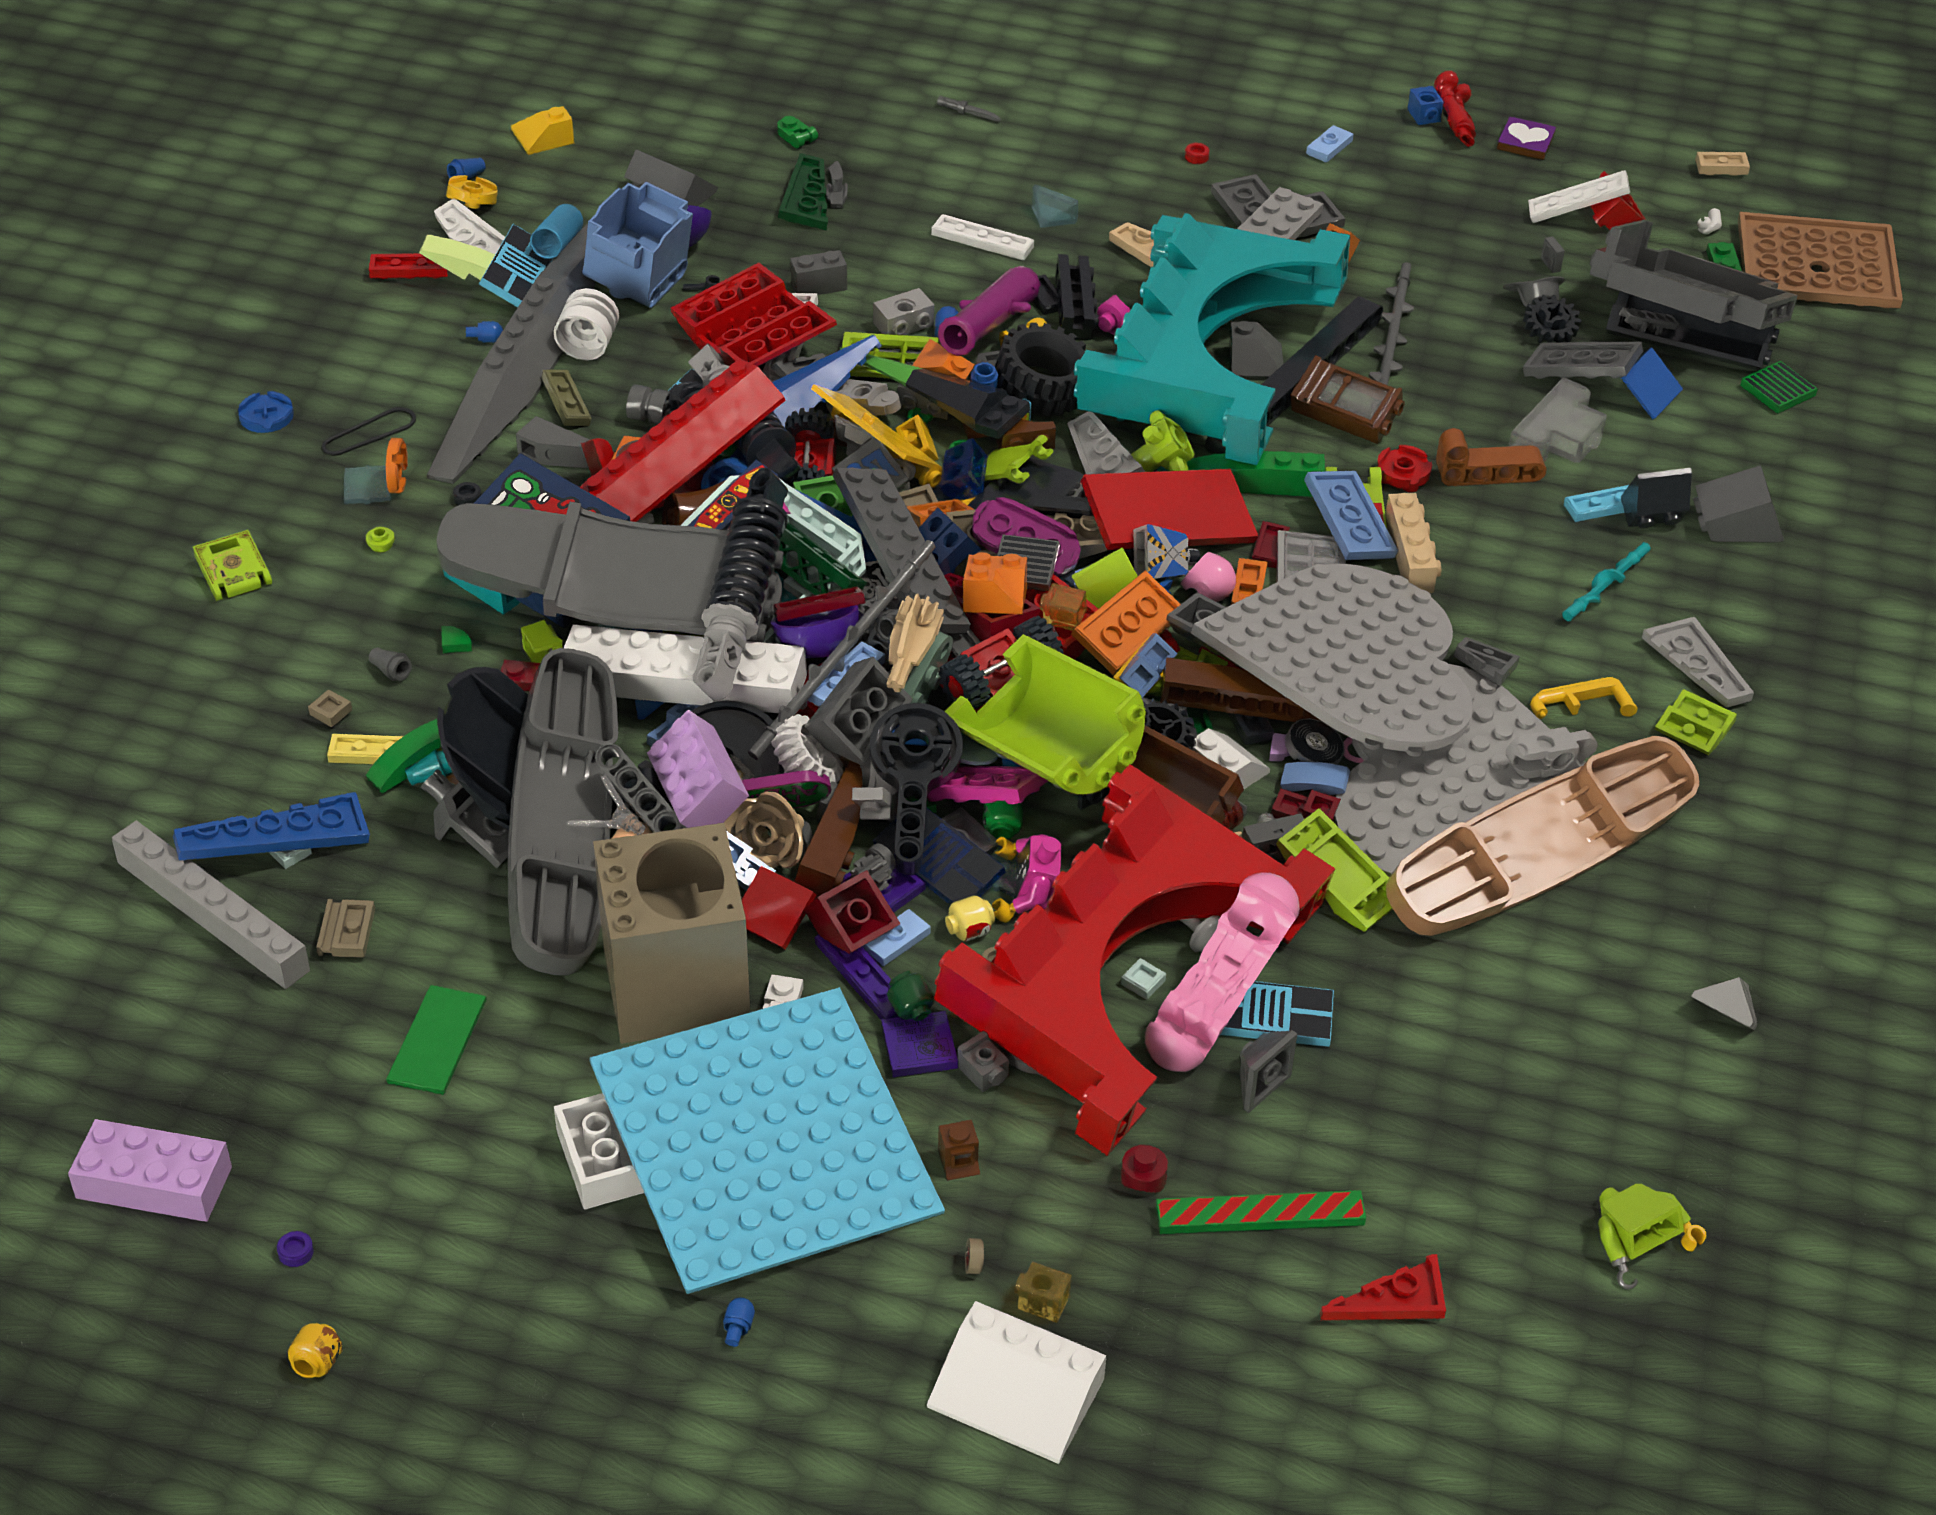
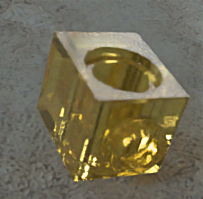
M1031 1262L1027 1273H1021L1016 1282L1014 1292L1019 1294L1018 1309L1058 1323L1070 1297L1072 1275Z

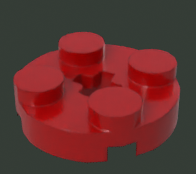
M1399 445V449L1391 451V447H1388L1379 454L1376 467H1381V483L1403 488L1406 492H1416L1419 486L1424 485L1430 479L1432 461L1429 462L1427 460L1428 455L1417 447Z

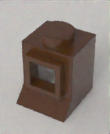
M972 1119L940 1125L938 1127V1152L947 1181L980 1175L978 1163L979 1141Z

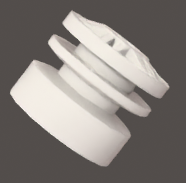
M580 289L569 295L554 328V339L559 348L567 355L580 360H593L603 355L619 321V310L616 304L606 294L594 289Z

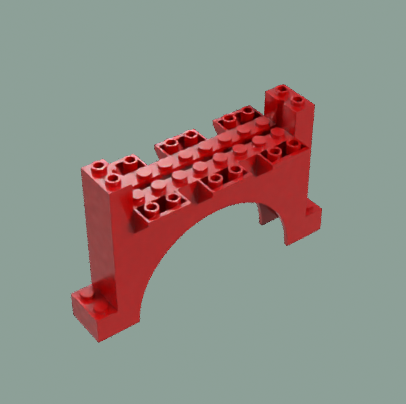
M1130 764L1122 773L1116 772L1108 783L1110 792L1102 804L1105 807L1102 821L1108 824V828L1111 830L1103 842V847L1100 849L1098 845L1093 843L1086 852L1080 851L1072 861L1071 868L1067 872L1061 871L1052 884L1055 890L1047 903V907L1043 909V907L1036 904L1029 913L1023 912L1015 922L1014 929L1009 934L1005 932L1000 936L994 947L997 953L992 962L961 942L954 951L948 950L942 956L938 964L941 967L940 973L934 983L937 986L934 1000L980 1032L985 1031L991 1040L1083 1103L1076 1115V1119L1079 1121L1075 1134L1106 1156L1114 1150L1146 1112L1147 1108L1138 1101L1157 1079V1076L1146 1069L1123 1045L1106 1014L1101 996L1100 971L1110 956L1133 936L1159 924L1181 919L1208 918L1213 915L1221 917L1235 902L1240 885L1244 879L1261 872L1283 877L1293 886L1298 895L1299 915L1281 940L1289 944L1322 905L1335 872L1334 867L1305 848L1296 857L1291 855L1282 865ZM1253 921L1248 925L1264 931L1262 926Z

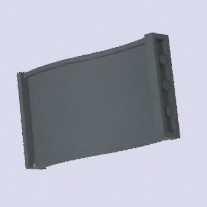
M570 501L543 597L544 615L556 617L557 613L584 621L622 628L679 631L704 635L706 627L701 617L710 598L711 588L714 585V578L718 571V564L722 558L721 554L729 531L706 527L658 525L627 521L585 510L582 508L581 503ZM779 549L775 552L776 560L772 565V574L768 578L769 586L764 591L766 596L761 604L762 610L758 616V631L756 635H753L747 641L764 643L767 625L763 624L764 617L769 618L771 614L772 600H768L769 594L776 592L778 576L774 575L776 568L781 569L784 552L779 551Z

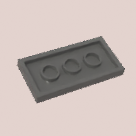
M1642 342L1540 343L1523 366L1524 376H1534L1538 379L1548 376H1559L1563 379L1573 376H1585V378L1589 379L1598 376H1610L1615 379L1627 376L1642 354Z

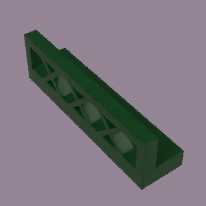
M788 522L782 538L779 539V551L784 552L781 570L813 595L828 593L827 584L834 582L841 587V590L858 586L863 591L867 584L866 581ZM795 551L797 553L799 566L791 567L788 564V552ZM816 567L818 569V582L811 583L809 581L807 568Z

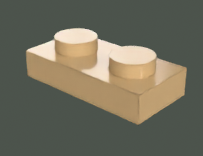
M1697 152L1695 161L1699 174H1729L1737 176L1748 175L1750 165L1746 152Z

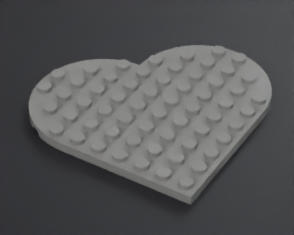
M1315 564L1313 567L1301 570L1193 624L1191 634L1330 727L1364 743L1365 739L1368 738L1381 742L1382 747L1385 749L1408 751L1409 747H1422L1424 751H1429L1455 742L1465 733L1473 712L1470 692L1461 678L1450 668V665L1442 661L1448 653L1453 638L1451 622L1445 611L1431 597L1429 592L1409 583L1408 579L1403 576L1392 575L1359 565Z
M1449 664L1450 668L1468 688L1473 702V712L1465 733L1455 742L1429 751H1424L1422 747H1409L1408 751L1385 749L1382 747L1381 742L1368 738L1365 739L1364 743L1352 738V744L1356 752L1364 761L1350 771L1346 792L1336 794V798H1340L1341 801L1334 816L1335 824L1388 877H1390L1404 858L1455 823H1465L1517 794L1564 774L1560 773L1544 778L1541 776L1524 778L1517 773L1506 756L1508 745L1521 735L1550 729L1502 685L1494 683L1477 671ZM1584 760L1578 761L1581 766L1586 763Z

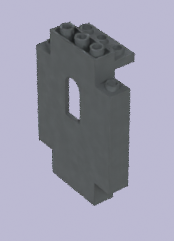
M1647 220L1612 227L1606 236L1607 247L1596 249L1590 259V275L1608 280L1607 287L1720 324L1727 321H1735L1761 330L1790 321L1798 296L1777 289L1779 283L1669 248L1659 250L1647 248L1653 227V222Z

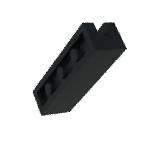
M1058 254L1055 283L1059 293L1057 301H1061V304H1058L1059 327L1065 329L1064 334L1066 335L1073 333L1077 336L1076 339L1091 340L1093 330L1098 329L1099 315L1096 314L1097 298H1094V267H1090L1089 256H1078L1077 266L1069 265L1068 255Z

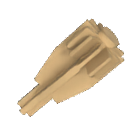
M916 594L913 600L908 595L905 601L902 600L895 618L897 621L890 635L888 661L893 667L886 684L888 688H893L894 692H900L901 689H904L913 667L919 666L939 633L944 618V609H937L939 603L935 602L932 604L929 601V596L926 599H920L919 594Z

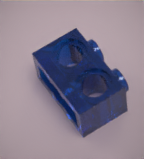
M973 438L945 451L940 488L943 494L951 500L958 499L961 501L983 493L988 456Z

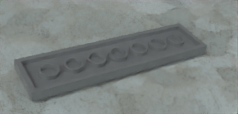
M853 467L836 468L833 478L890 584L906 565V561L911 559L925 543V540L887 470L858 469ZM931 553L920 566V570L915 572L910 578V592L906 594L899 591L896 597L901 604L902 600L905 601L908 595L913 600L916 594H919L920 599H926L929 596V601L932 604L935 602L939 603L937 609H944V618L939 631L943 633H967L971 624Z

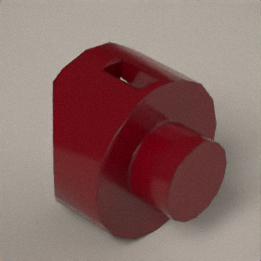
M1138 1145L1130 1148L1122 1158V1185L1139 1191L1161 1192L1166 1184L1168 1160L1165 1154L1151 1145Z

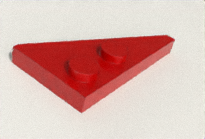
M1437 1254L1426 1256L1425 1262L1409 1269L1405 1266L1398 1269L1393 1275H1385L1363 1285L1360 1292L1350 1297L1344 1298L1339 1296L1331 1300L1329 1304L1321 1307V1320L1444 1319L1446 1306Z

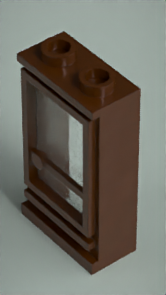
M1316 355L1290 395L1292 411L1376 444H1379L1383 436L1389 434L1393 424L1392 421L1396 415H1401L1405 406L1402 388L1396 389L1323 361L1321 357Z

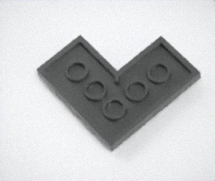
M1257 174L1214 183L1211 186V193L1237 227L1244 223L1272 195ZM1323 191L1303 195L1323 203V212L1297 238L1316 234L1320 229L1326 230L1329 223L1340 228L1344 227V216Z

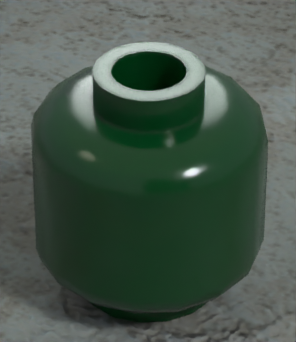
M905 971L890 981L887 998L899 1018L903 1020L913 1019L915 1022H918L930 1015V1008L935 1002V994L923 975Z

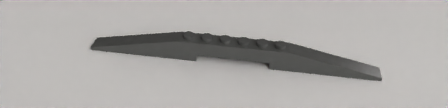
M588 224L581 229L536 278L480 365L427 473L428 479L454 484L473 465V459L477 455L482 456L488 449V444L493 439H498L503 434L502 430L507 424L512 425L519 418L518 413L523 408L528 409L544 385L541 378L543 370H553L564 352L559 348L554 339V328L569 295L580 289H594L596 281L582 274Z

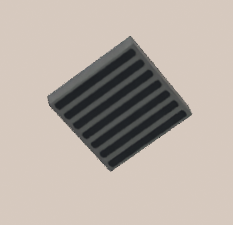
M1003 534L997 556L1017 554L1020 557H1027V589L1049 591L1060 543L1054 540Z

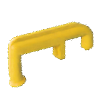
M1613 677L1544 689L1537 693L1530 702L1532 712L1539 719L1544 718L1548 713L1544 705L1564 702L1571 714L1577 715L1581 707L1579 701L1614 695L1620 704L1621 715L1630 717L1635 715L1638 710L1620 680Z

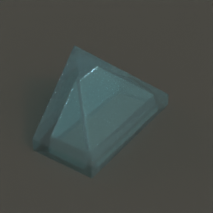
M1035 184L1032 191V209L1040 228L1075 224L1078 217V200Z

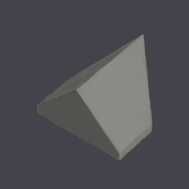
M1740 977L1695 990L1691 996L1753 1030L1758 1025L1749 985Z

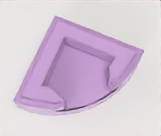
M1274 733L1269 761H1283L1285 757L1290 756L1285 747V734Z

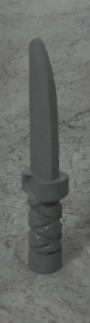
M939 96L937 99V105L957 110L958 113L964 114L966 112L993 121H1001V118L996 114L968 105L967 101H956L943 96Z

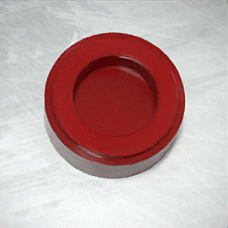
M1202 143L1189 144L1185 148V159L1192 164L1206 163L1209 160L1210 150Z

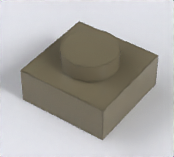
M328 689L308 706L310 716L333 727L352 711L351 701Z

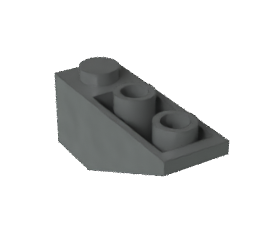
M537 416L516 433L518 455L521 453L540 465L589 468L581 443L589 441V439Z

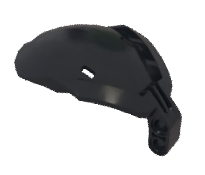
M473 667L458 673L447 684L451 696L445 706V710L438 706L437 726L441 748L454 776L473 797L485 817L509 830L514 770L528 694L499 669ZM653 767L640 769L641 773L661 795L663 786ZM629 780L624 788L634 787L638 780ZM613 786L611 819L632 820L637 818L636 812ZM648 802L643 810L649 811L656 806L657 802Z

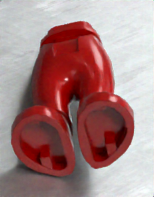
M1454 71L1442 72L1435 79L1434 88L1444 101L1443 107L1447 112V121L1453 133L1467 147H1471L1475 143V126L1471 116L1464 108V104L1468 102L1472 95L1471 89L1467 84L1457 85L1459 79Z

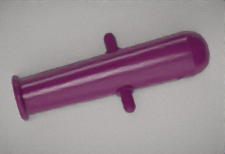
M1025 266L1010 268L974 300H961L959 307L962 310L955 316L945 318L939 325L938 337L941 346L949 353L957 356L969 354L975 347V343L1018 312H1029L1031 310L1030 304L1039 294L1040 281L1038 275L1031 268Z

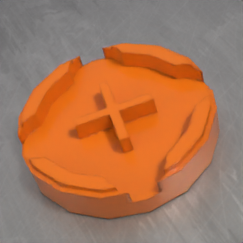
M391 438L386 455L387 488L389 493L401 494L405 489L407 480L406 477H402V470L405 471L408 467L407 446L402 438Z

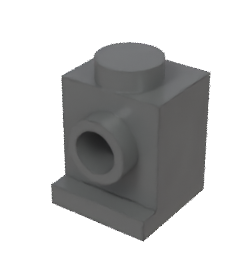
M985 1031L958 1047V1068L982 1092L992 1086L1001 1084L1009 1076V1059L988 1039V1034Z

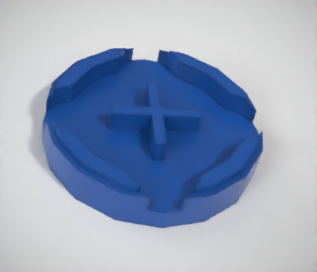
M267 391V395H260V392L254 393L245 398L238 408L241 425L247 430L257 433H269L282 429L290 423L294 414L290 398L274 391Z

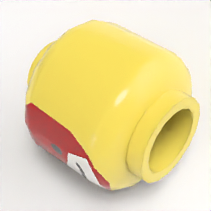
M970 896L953 902L949 907V916L945 917L949 933L951 935L955 934L962 941H970L987 935L991 930L992 924L995 922V915L991 904L979 896Z

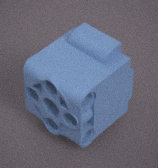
M645 182L640 188L628 183L622 189H616L598 207L596 214L588 221L582 274L609 288L610 294L616 298H631L652 308L682 278L687 269L693 214L687 211L688 201L648 182Z

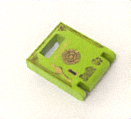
M248 530L193 546L194 556L216 601L222 600L220 587L223 586L228 598L262 588L259 575L262 576L266 585L272 584L271 575Z

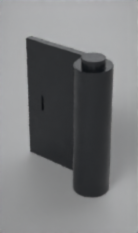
M1029 458L1018 468L1020 472H1028L1030 475L1023 483H1015L1008 478L994 479L968 506L976 510L981 503L987 500L991 501L996 500V498L1005 497L1033 509L1036 494L1069 496V489H1075L1076 483H1081L1080 481L1084 475L1075 470Z

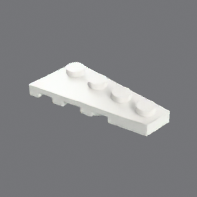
M455 198L434 210L436 219L452 240L496 254L505 239V236Z

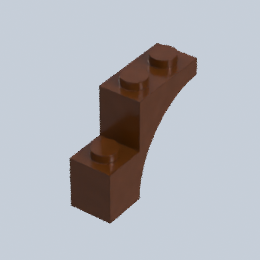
M1021 419L1001 438L996 439V442L1000 449L1028 445L1038 436L1045 435L1048 440L1042 446L1045 449H1055L1056 427L1053 421L1034 422ZM962 422L968 439L990 437L977 433Z

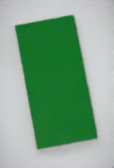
M430 985L386 1078L387 1083L444 1095L486 1003V996Z

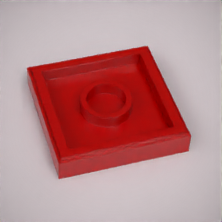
M761 866L742 898L746 918V931L786 950L806 915L804 909L814 901L816 894Z

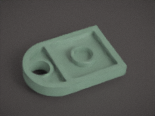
M939 631L919 666H914L904 687V690L913 698L911 703L929 704L927 699L932 690H937L940 686L939 679L941 677L938 673L940 666L947 663L953 645V638Z

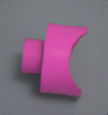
M1113 295L1098 307V326L1104 332L1115 335L1117 328H1121L1123 325L1125 313H1129L1131 309L1117 295Z

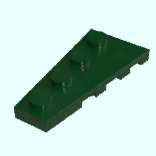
M803 153L799 154L779 209L778 218L792 223L827 230L828 217L826 216L824 159Z

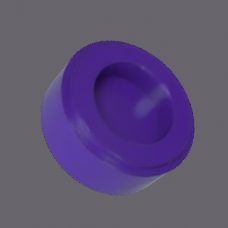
M301 1231L289 1232L283 1235L277 1243L279 1260L289 1267H299L306 1264L314 1253L310 1236Z

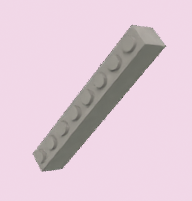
M137 820L111 837L118 864L284 989L290 987L310 971L306 947L303 943L191 860H179L175 848Z

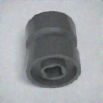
M634 384L630 389L627 399V417L639 421H645L648 418L650 423L659 424L664 416L671 413L669 409L670 391L655 389L652 392L651 387Z

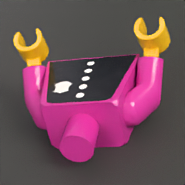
M1043 834L1017 839L1016 843L1004 837L998 838L996 844L1003 848L1000 851H995V854L1006 860H1012L1017 852L1019 853L1016 861L1015 899H1013V903L1008 904L1001 898L996 899L992 903V908L996 910L994 911L995 918L1006 923L1012 919L1015 912L1018 914L1033 909L1036 904L1043 907V909L1047 907V903L1054 892L1052 884L1060 873L1061 843L1057 839Z

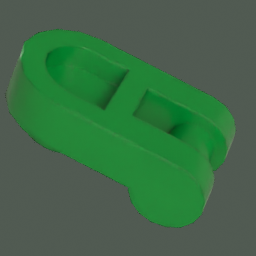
M785 116L777 123L778 135L795 148L804 146L807 141L813 142L818 139V132L815 127H808L794 116Z

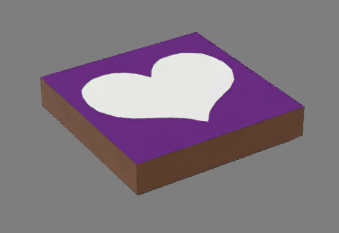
M1509 116L1498 140L1497 149L1544 160L1555 136L1556 127Z

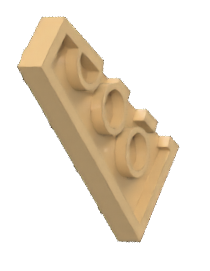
M1127 222L1109 232V241L1148 266L1153 267L1154 261L1150 260L1151 250L1154 246V240H1151V231Z

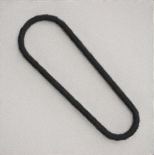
M404 407L389 409L329 437L322 443V449L330 455L343 454L410 428L416 422V415L412 410ZM404 411L412 416L410 423L347 448L338 451H330L326 448L329 442L392 412Z

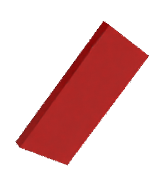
M1231 469L1084 474L1080 481L1107 550H1118L1120 548L1134 549L1133 529L1147 524L1186 534L1188 546L1254 543L1258 538V533Z

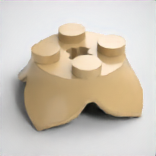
M766 791L761 793L758 798H747L724 822L727 832L752 847L753 849L750 854L773 869L779 865L783 868H791L801 859L804 820L801 815L795 812L787 800L776 792ZM766 826L770 829L771 836L768 835L769 830L766 829Z

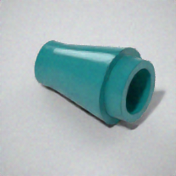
M434 750L411 767L406 768L405 772L410 784L413 786L425 782L437 769L445 777L447 774L452 773V770L447 763L443 750L439 752Z

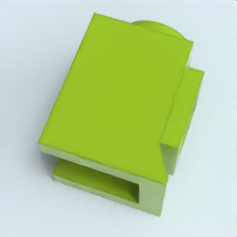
M545 620L521 627L523 649L531 662L541 663L543 657L550 651L563 648L562 640L558 638L552 626L546 624Z

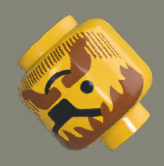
M311 1323L303 1326L288 1349V1359L292 1369L298 1375L305 1378L322 1377L328 1374L342 1352V1342L336 1331L327 1324Z

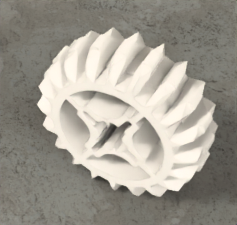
M797 714L789 719H785V723L776 728L777 735L771 741L772 746L775 748L773 752L779 758L778 764H781L785 769L784 773L811 770L817 772L818 776L827 775L830 783L831 781L838 782L843 775L841 755L825 749L804 727L810 720L806 715L801 716Z

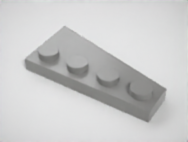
M1088 411L1067 423L1086 474L1145 472L1142 466L1120 444L1117 438L1109 432L1107 427L1093 412Z
M1695 617L1644 629L1643 640L1724 707L1727 708L1752 701L1754 694L1752 689Z

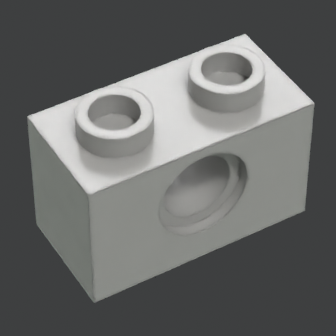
M920 288L873 302V324L882 334L907 335L934 326V304Z

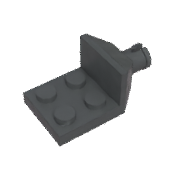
M437 769L421 786L424 791L426 790L439 803L434 810L435 837L440 841L453 828L491 864L498 868L508 858L509 830L485 817L465 788L460 783L457 785L451 783Z

